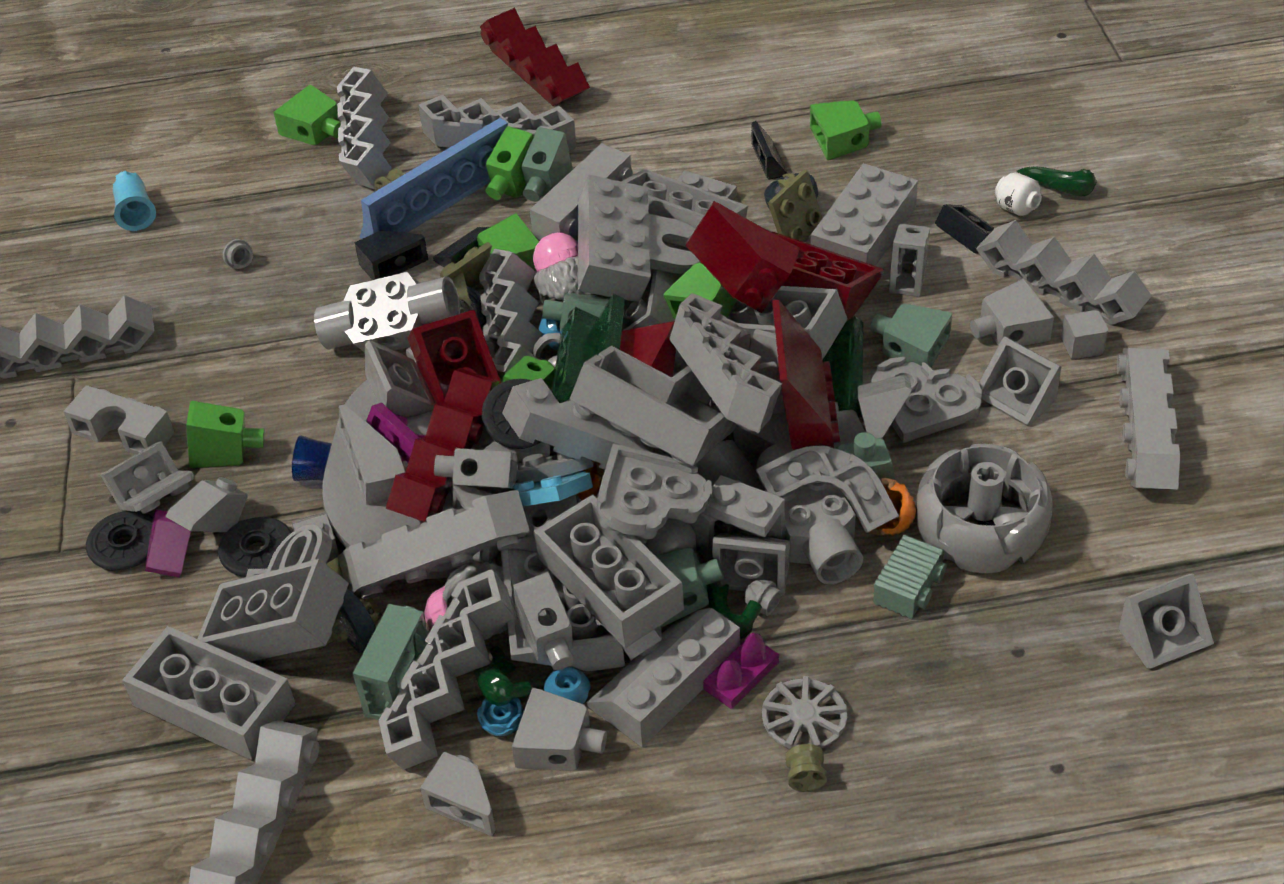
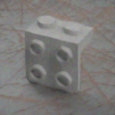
M163 442L153 444L100 475L120 510L135 512L141 510L142 514L158 507L161 504L159 499L170 493L171 496H176L190 487L188 482L195 478L192 471H178Z
M720 475L712 487L710 502L702 514L733 525V532L764 538L774 537L785 540L784 498Z

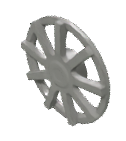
M803 676V679H794L776 684V688L769 693L763 702L762 720L768 734L786 748L791 749L797 746L794 742L800 731L808 732L812 745L822 749L832 744L842 734L847 721V707L833 685H827L823 682L809 679V676ZM802 687V698L797 699L788 689ZM809 687L822 691L813 700H809ZM782 694L791 705L775 703L773 701L778 695ZM828 696L837 704L834 706H818ZM770 710L788 714L778 720L769 722ZM823 714H840V722L837 726L820 716ZM790 723L793 729L787 741H785L775 733V730ZM818 724L833 733L831 737L821 743L815 731Z

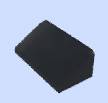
M757 121L752 122L751 144L766 178L770 180L788 174L771 137Z
M943 205L935 221L936 226L976 254L979 253L976 248L994 230V227L963 205Z
M490 227L475 228L435 255L433 261L442 267L452 262L456 264L464 258L473 247L479 248L478 234Z

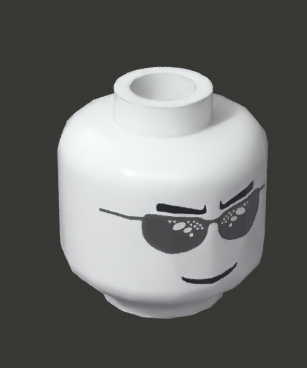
M1018 172L1010 173L1001 178L995 189V196L999 207L1019 216L1027 215L1040 205L1042 199L1038 181Z

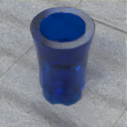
M299 435L292 458L293 480L323 481L332 443Z

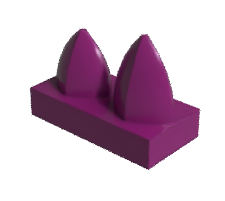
M383 403L372 405L366 422L397 448L401 461L409 462L415 439L425 437V435L415 434L407 427V418L394 414Z
M751 633L732 654L703 680V690L730 709H733L779 663V654L765 645L764 639L760 634Z

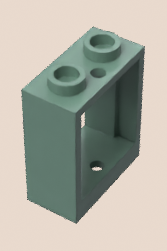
M388 604L353 672L364 717L379 720L385 708L392 706L400 692L398 688L400 682L413 660L417 662L427 645L425 639L428 633L422 611H418L410 606L401 607Z

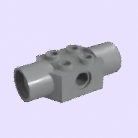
M404 272L350 285L344 301L316 308L314 324L321 344L328 350L354 344L365 352V343L371 340L396 351L410 347L407 338L413 328L460 314V301L457 289L448 276L419 282L409 272Z
M779 442L768 447L759 456L756 468L758 469L792 452L791 442ZM814 482L781 496V498H784L785 540H790V562L810 564L819 581L824 584L840 583L853 576L863 563V555L854 542L856 514L842 491L830 484Z

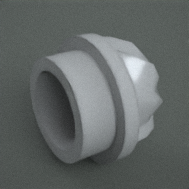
M241 239L230 241L222 251L224 262L233 269L245 268L253 259L251 246Z
M756 580L746 587L745 602L748 604L750 600L756 601L762 606L760 612L769 616L778 606L782 591L778 590L776 584L772 581Z

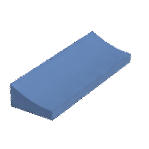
M502 118L495 120L362 199L363 225L360 238L363 239L380 230L408 233L490 183L486 162L508 123Z

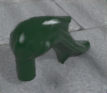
M1033 166L1016 171L1038 181L1039 185L1081 197L1089 195L1097 183L1094 173L1086 169L1066 172Z
M716 582L706 585L709 608L714 609L739 626L740 639L746 638L752 632L753 623L762 606L756 601L750 600L742 615L733 614L730 612L727 603L729 584H725L722 587Z
M498 646L490 649L492 662L488 666L473 670L482 694L490 704L496 706L507 705L514 698L526 697L531 693L532 688L528 681L512 684L506 675L515 671L516 666L506 661L504 652Z

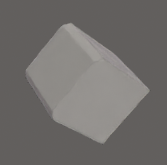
M1097 310L1064 315L1061 339L1071 360L1102 355L1105 351L1108 327L1101 313Z

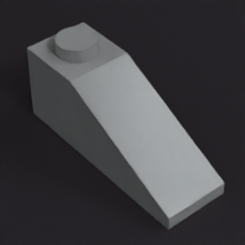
M346 404L339 405V427L366 505L388 500L395 475L406 472L408 462L401 461L397 448Z

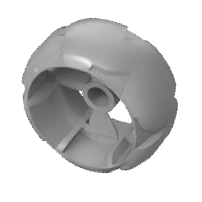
M973 444L969 448L948 451L930 464L919 483L916 500V521L924 542L944 550L943 560H950L956 563L960 569L977 573L1000 572L1007 570L1018 560L1021 563H1025L1042 546L1048 535L1051 523L1052 494L1045 475L1033 462L1027 463L1017 452L1003 446ZM969 491L968 507L943 506L941 504L953 495H961ZM1001 496L1009 501H1013L1021 509L1000 507ZM970 516L980 521L993 520L995 526L978 525L965 520Z

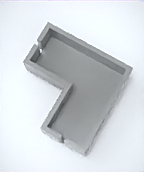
M613 346L608 347L600 352L599 355H595L584 362L570 396V400L579 404L583 411L589 414H598L609 420L614 428L629 431L640 437L644 444L660 448L670 453L675 461L692 466L739 427L736 423L727 420L716 404H714L713 408L708 406L711 397L689 366L671 378Z

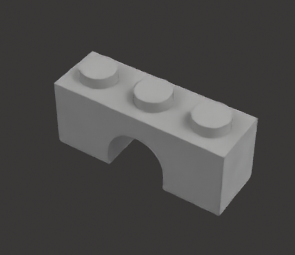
M87 385L63 411L72 434L99 442L106 433L117 429L125 451L135 455L157 442H163L165 446L174 434L169 415L164 409L158 406L146 405L137 402L133 398H125L112 394L105 389H97Z

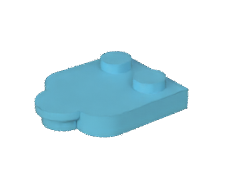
M586 471L565 476H553L536 483L533 480H528L513 485V489L519 492L522 506L560 501L593 487L590 473H586Z

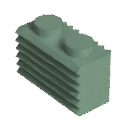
M903 535L893 554H891L890 559H888L887 564H885L884 569H882L881 574H879L878 579L875 581L873 597L875 605H881L882 608L886 607L889 611L893 610L902 616L906 615L909 619L914 617L918 608L925 609L932 595V589H930L934 582L939 584L946 572L947 564L943 563L944 550L913 537Z

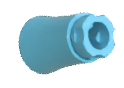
M120 172L115 176L116 181L113 184L115 221L120 227L129 231L145 229L155 220L156 208L150 200L140 176L137 173Z

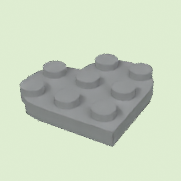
M896 357L880 363L877 366L876 373L872 376L871 383L901 375L910 378L912 391L891 423L903 443L963 424L970 419L977 418L980 414L982 390L979 383L969 374H966L965 378L959 374H950V369L933 370L925 362H922L921 366L914 362H905L906 357Z
M613 443L597 498V512L600 515L599 523L607 530H617L624 534L638 535L643 539H652L656 536L657 530L664 526L668 518L679 519L685 523L696 522L699 514L705 511L710 502L712 494L711 481H706L704 477L697 473L698 467L696 465L682 464L675 461L672 457Z

